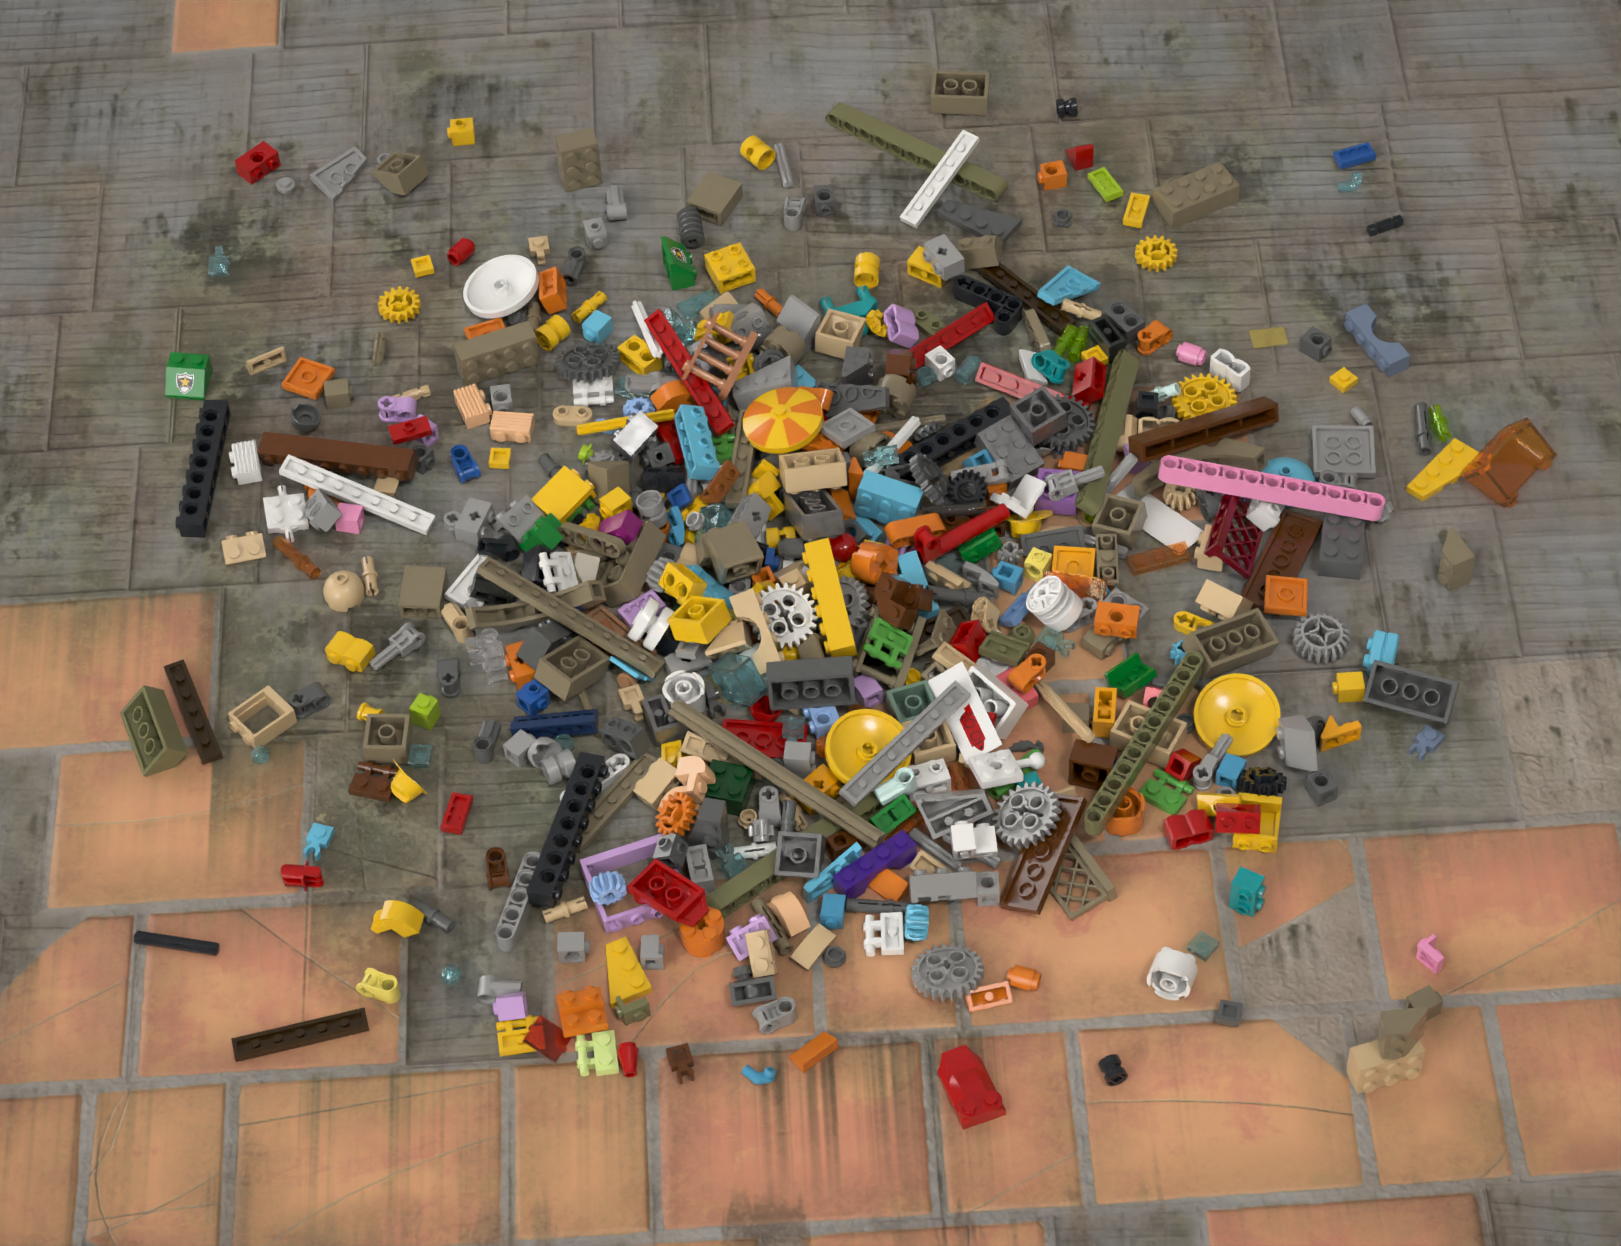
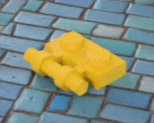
M527 1015L526 1018L496 1022L497 1031L506 1030L505 1032L497 1033L500 1057L545 1050L542 1026L533 1027L542 1024L541 1016L532 1017V1015ZM526 1027L525 1029L513 1030L515 1028Z

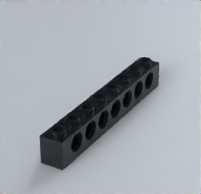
M1004 397L994 400L985 407L975 410L967 417L959 419L949 427L943 428L931 437L925 438L922 442L910 446L898 455H894L886 465L909 464V460L914 455L922 453L928 459L931 458L932 462H936L940 468L976 448L974 441L977 433L1011 414V404ZM910 468L895 470L899 473L900 479L916 481L912 476L913 473L910 471Z
M204 400L203 408L199 409L200 422L196 424L197 436L193 438V454L189 456L190 469L186 470L187 483L183 485V501L179 502L180 515L176 517V528L179 529L181 537L205 538L231 416L228 400Z
M584 752L579 753L527 888L529 904L555 908L557 900L560 901L563 893L564 882L567 883L569 879L570 865H574L577 847L580 848L582 844L583 831L588 828L590 812L593 813L595 810V799L597 795L601 794L603 778H607L609 767L606 765L605 756Z

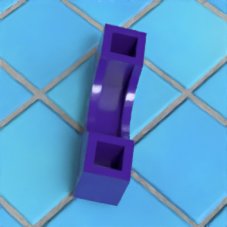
M904 830L900 831L834 874V891L837 894L846 895V903L847 898H858L865 893L870 882L882 871L892 867L901 870L910 864L917 856V844Z

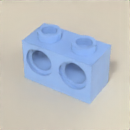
M835 706L802 708L804 718L809 719V731L811 734H815L817 740H819V736L825 737V734L829 733L832 725L839 719Z

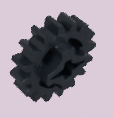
M1250 767L1249 770L1244 769L1243 773H1240L1239 786L1243 787L1244 791L1250 790V794L1277 796L1278 793L1283 794V791H1286L1287 777L1283 776V773H1276L1277 770L1270 767Z

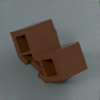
M889 349L886 356L885 373L896 374L906 378V383L910 386L911 383L916 384L918 373L914 372L916 367L914 351Z
M882 571L874 589L881 619L897 628L911 630L919 612L903 602L911 582L896 574Z

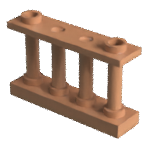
M716 312L713 318L709 317L704 325V328L707 330L691 361L686 360L682 368L685 373L681 379L685 380L689 372L716 385L717 389L721 390L718 398L725 401L759 334L751 331L748 337H742L716 323L720 314ZM711 330L740 344L741 351H735L708 337ZM706 344L731 357L732 361L735 362L734 365H727L701 351L703 345ZM699 358L725 372V375L728 376L727 379L723 378L721 380L695 366L696 359Z

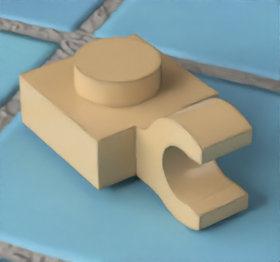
M548 237L528 238L531 257L537 256L538 266L546 265L545 255L550 254Z
M636 684L619 689L618 694L624 709L632 710L635 722L644 720L641 708L644 697L639 685Z

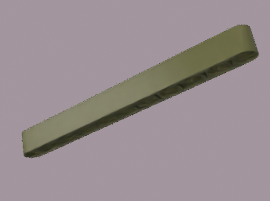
M841 102L837 103L826 115V120L831 126L930 173L933 172L946 154V151ZM965 161L951 181V183L992 202H996L1008 189V184L1003 178Z
M1121 349L1113 360L1083 470L1086 471L1101 465L1104 468L1105 476L1079 485V492H1077L1074 505L1091 517L1097 514L1103 502L1140 363L1139 358L1125 349Z
M1190 651L1185 654L1084 814V830L1089 835L1095 836L1103 832L1201 677L1203 656L1199 652Z
M871 792L856 807H853L848 801L842 805L868 821L894 800L883 806L875 793ZM823 817L801 833L823 834L826 838L844 829ZM777 848L708 894L706 897L707 906L718 909L724 919L787 877L774 875Z

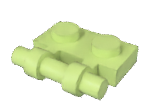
M614 1030L592 1033V1041H587L585 1034L576 1036L575 1050L578 1052L576 1062L581 1076H588L589 1069L595 1068L597 1076L619 1073ZM594 1051V1058L589 1059L587 1052Z

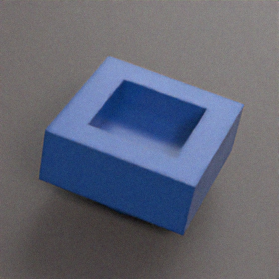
M683 483L666 494L672 507L678 506L680 511L694 502L687 485Z
M767 547L765 567L769 566L772 573H775V569H779L780 557L776 556L775 548Z

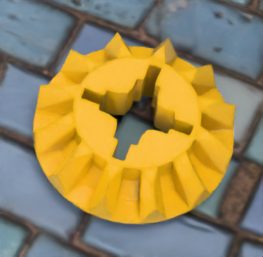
M878 309L875 311L871 310L866 315L868 327L878 336L888 337V326L884 322V312L881 313Z

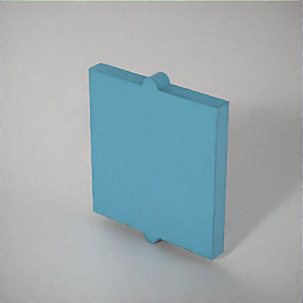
M611 656L609 659L637 679L645 681L654 680V678L644 674L618 657Z

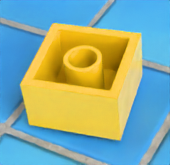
M691 595L667 620L675 640L709 644L732 619L724 599Z

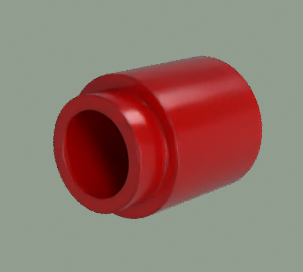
M461 238L449 249L447 254L448 260L456 266L463 264L475 253L473 241L468 238Z

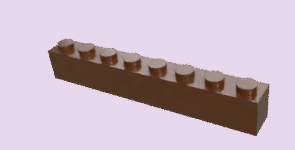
M1263 396L1129 436V453L1134 454L1138 461L1144 463L1221 440L1225 437H1231L1279 422L1278 403Z
M263 432L257 451L261 460L268 465L283 464L289 454L327 471H338L343 474L357 473L361 476L373 475L382 479L390 477L400 481H405L406 479L413 480L419 462V457L414 449Z

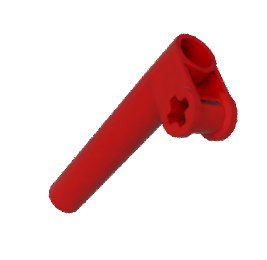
M1002 503L938 537L931 533L929 526H921L914 533V551L916 550L921 565H925L929 561H933L1010 518V512L1007 506Z

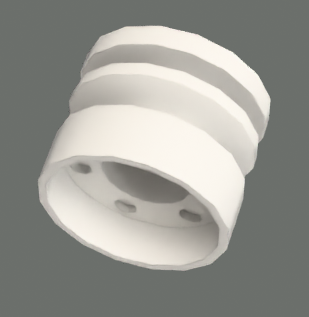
M1048 576L1038 581L1030 590L1026 600L1027 609L1053 632L1066 630L1078 619L1083 606L1081 598L1057 576Z

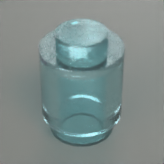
M968 355L956 369L954 374L956 380L963 385L971 383L977 375L981 360L977 356Z

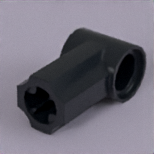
M510 534L502 535L499 538L480 537L477 542L479 555L502 556L506 562L514 561L520 556V550Z

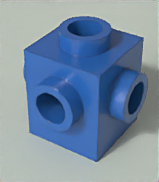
M534 678L516 692L517 705L528 715H536L541 710L546 709L551 703L550 690Z

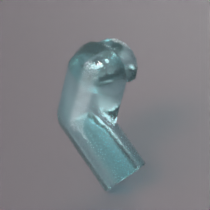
M1355 172L1352 174V179L1349 182H1338V192L1355 191L1363 183L1362 174Z

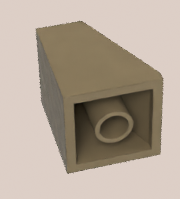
M735 521L726 527H714L706 532L704 542L720 585L760 573L764 555L745 521L740 523Z

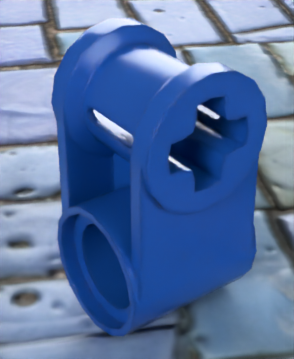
M464 445L452 447L450 451L452 466L460 483L464 484L465 481L474 477L480 478V469L468 448Z

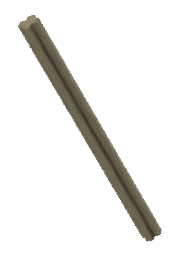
M678 699L677 702L674 701L670 706L671 710L668 712V715L874 849L884 842L883 839L886 833L687 703Z

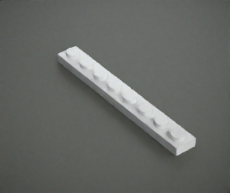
M289 454L279 469V474L316 490L319 489L323 493L347 503L361 505L366 511L426 536L436 520L435 515Z

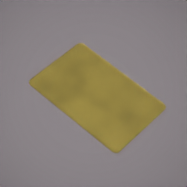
M1283 326L1249 331L1253 348L1288 344Z

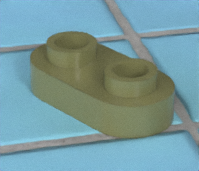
M920 309L914 312L915 326L927 337L946 327L944 322L927 310Z

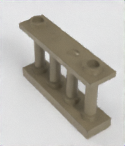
M872 604L868 613L870 619L857 657L852 660L854 678L861 672L888 684L887 686L890 687V690L902 687L905 684L926 618L918 616L911 630L905 629L906 633L914 637L907 655L897 658L903 662L899 670L896 669L895 675L889 676L862 664L865 655H868V652L862 650V647L866 642L870 643L871 639L868 638V634L874 619L877 617L881 618L878 605Z

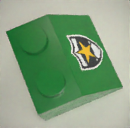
M662 236L663 264L672 291L695 286L694 278L697 277V271L695 266H691L693 263L691 253H687L685 245Z
M171 352L166 366L165 397L205 400L213 373L210 356Z

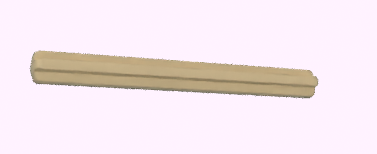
M1043 679L1033 686L1083 740L1091 743L1092 739H1095V734Z

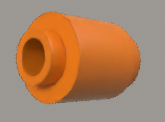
M1015 964L1014 968L1010 967L1008 971L1007 981H1010V986L1027 991H1037L1042 973L1037 972L1036 969Z

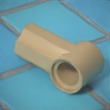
M1126 414L1117 452H1124V445L1129 444L1128 437L1137 434L1138 418H1135L1133 415Z
M450 602L444 605L441 615L455 634L456 640L460 643L470 642L474 637V633L469 628L467 616L463 614L456 603Z

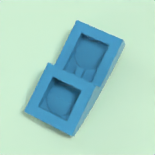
M674 506L667 513L671 529L666 537L669 544L682 547L685 535L684 523L679 507Z

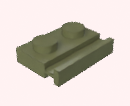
M991 630L989 636L987 635L980 645L978 654L1017 667L1023 660L1026 652L1029 651L1030 643Z

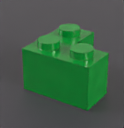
M551 512L545 517L541 515L533 523L534 526L522 535L521 538L524 540L519 546L525 552L538 544L553 550L563 539V536L557 531L558 527L563 524Z

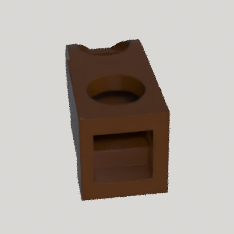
M843 830L826 837L825 853L833 862L856 842L862 847V850L867 845Z

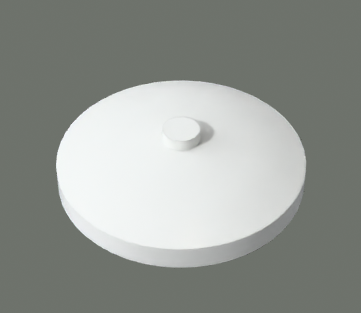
M504 255L493 258L479 266L470 275L463 290L464 301L469 310L479 317L499 318L507 316L522 308L534 296L539 284V275L534 264L526 257Z

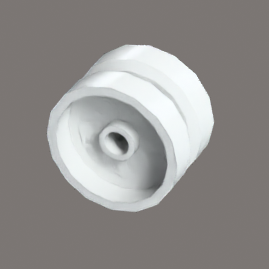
M652 597L649 598L644 608L640 609L632 622L633 626L627 634V637L636 642L646 632L647 635L643 641V647L651 652L669 626L667 619L675 612L665 607L659 616H656L655 614L660 607V602Z

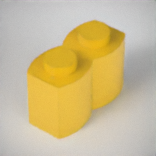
M338 631L325 648L327 659L331 663L345 665L348 670L353 672H363L370 660L375 656L374 646L371 643L355 638L343 631Z

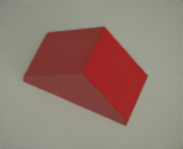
M1083 144L1065 149V153L1075 171L1093 167V144Z

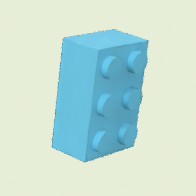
M866 470L858 487L854 513L886 524L916 517L919 514L924 491L910 484Z

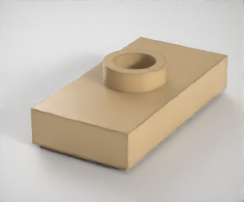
M945 641L932 656L933 659L947 669L960 662H963L967 672L972 665L978 666Z

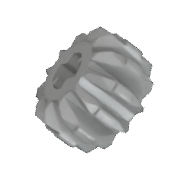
M660 557L658 561L655 560L654 564L650 566L646 582L652 590L665 593V589L658 583L667 563H675V561L666 557Z

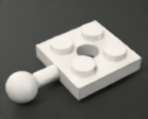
M1010 749L968 757V764L981 789L1023 781L1024 774L1020 768L1032 767L1033 769H1041L1046 763L1045 756L1040 752H1034L1026 759L1015 760Z

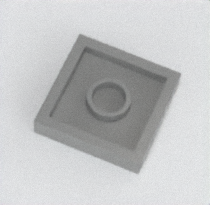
M850 407L823 422L820 432L844 449L867 434L875 432L876 428L874 423Z

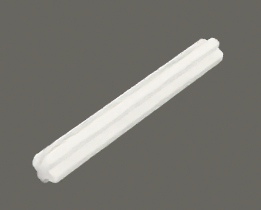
M635 300L631 308L654 358H661V354L664 352L644 322L648 317L641 301L637 302Z
M912 416L863 471V474L866 470L875 473L881 471L920 426L919 417Z

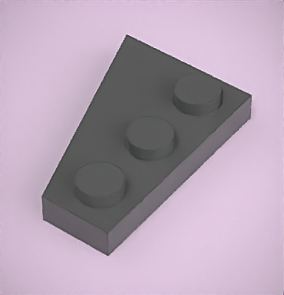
M1082 525L1020 535L1024 557H1028L1033 547L1051 553L1052 561L1054 546L1085 548Z

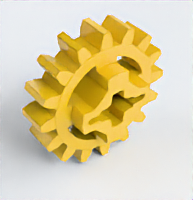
M1156 235L1153 236V239L1147 236L1146 241L1140 240L1139 245H1136L1135 258L1137 259V264H1142V269L1148 267L1149 272L1152 269L1159 272L1161 268L1166 271L1167 266L1172 268L1173 263H1176L1178 250L1175 249L1176 244H1171V239L1164 240V236H1161L1160 239Z
M401 286L398 287V290L392 287L391 292L384 291L385 296L379 297L378 308L380 316L383 315L384 320L390 319V323H393L395 320H397L398 324L401 323V320L408 322L409 317L414 319V314L420 313L421 303L419 295L415 293V290L409 292V287H406L404 290H402Z

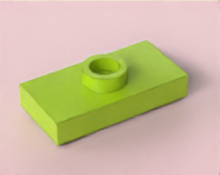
M1105 167L1088 173L1089 181L1106 202L1123 196L1124 191Z

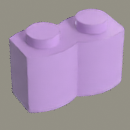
M891 304L884 311V322L888 326V338L893 343L911 348L919 340L914 313L904 307Z

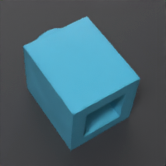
M595 310L582 324L583 337L594 343L599 341V344H601L613 332L612 317Z

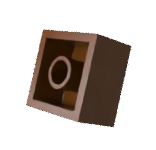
M1075 739L1069 758L1068 784L1099 791L1118 760V748L1111 745L1087 743L1085 740Z

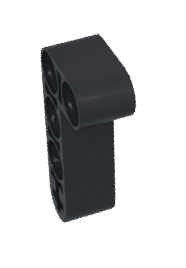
M959 275L954 278V298L975 308L987 302L995 316V331L997 334L1002 336L1009 335L1021 321L1022 300L965 275Z

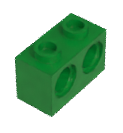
M903 793L867 822L887 835L917 810Z

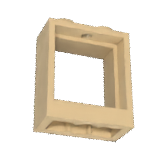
M269 685L228 713L231 730L234 733H239L247 746L251 745L256 751L297 723L294 709ZM266 706H269L280 716L256 734H253L243 724Z

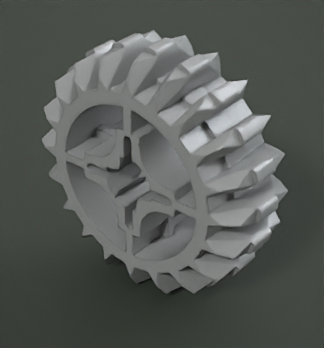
M1316 611L1314 616L1308 613L1306 618H1301L1300 623L1296 624L1293 631V644L1296 647V652L1301 653L1302 658L1308 657L1309 662L1315 660L1317 665L1320 661H1324L1326 665L1329 660L1335 663L1337 658H1342L1350 645V632L1347 629L1346 623H1342L1341 618L1335 619L1334 614L1327 616L1326 612L1323 615H1319Z

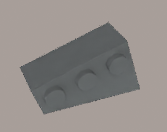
M550 618L546 621L547 624L541 622L538 625L540 628L536 626L531 628L516 655L536 671L541 657L573 639L576 632Z
M704 797L697 815L693 819L695 822L691 824L690 831L687 830L684 841L689 845L688 847L706 844L710 859H724L729 841L726 801Z

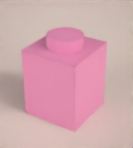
M339 502L338 508L342 515L335 522L336 531L360 534L365 521L363 506Z

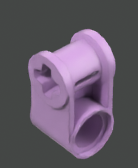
M408 396L382 397L378 400V408L380 409L379 419L385 423H401L412 420L416 417L417 401Z

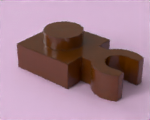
M688 1043L666 1048L672 1072L677 1071L678 1083L683 1084V1075H689L691 1081H694V1071L691 1068L694 1066Z

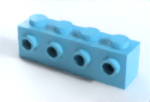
M681 404L674 416V421L689 479L711 481L719 470L720 464L716 458V449L712 443V434L707 424L708 419L703 406Z

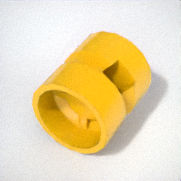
M755 135L748 137L740 148V154L759 170L767 169L776 157L775 150Z
M864 252L855 258L854 284L857 287L861 286L863 289V285H866L868 289H873L878 285L880 259L877 255Z
M553 315L544 325L536 329L534 333L539 346L546 351H551L559 342H562L571 334V329L561 316Z
M794 526L783 527L782 530H779L777 527L766 528L767 545H769V548H775L776 554H779L778 542L780 537L796 538Z

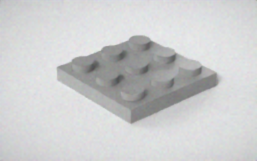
M1312 425L1314 477H1320V473L1323 470L1331 469L1354 471L1358 478H1375L1373 426Z

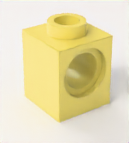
M1033 547L1024 562V577L1038 582L1048 577L1051 572L1052 554Z

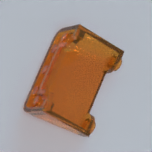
M1526 417L1501 429L1460 474L1467 482L1500 506L1511 508L1518 502L1519 494L1517 491L1537 470L1548 469L1553 464L1552 460L1557 454Z

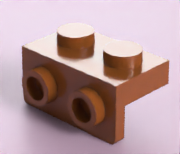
M730 460L724 462L699 497L703 504L720 503L741 474Z

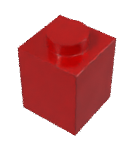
M1184 748L1174 751L1164 771L1180 781H1185L1193 778V770L1199 765L1201 758Z

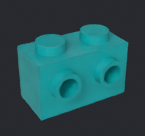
M1240 866L1231 882L1229 908L1250 917H1254L1257 910L1261 911L1265 903L1263 896L1267 888L1264 886L1265 876Z

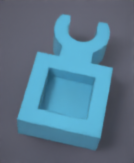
M313 823L306 838L305 858H308L311 852H315L314 857L316 861L321 858L320 849L328 848L335 833L334 827Z

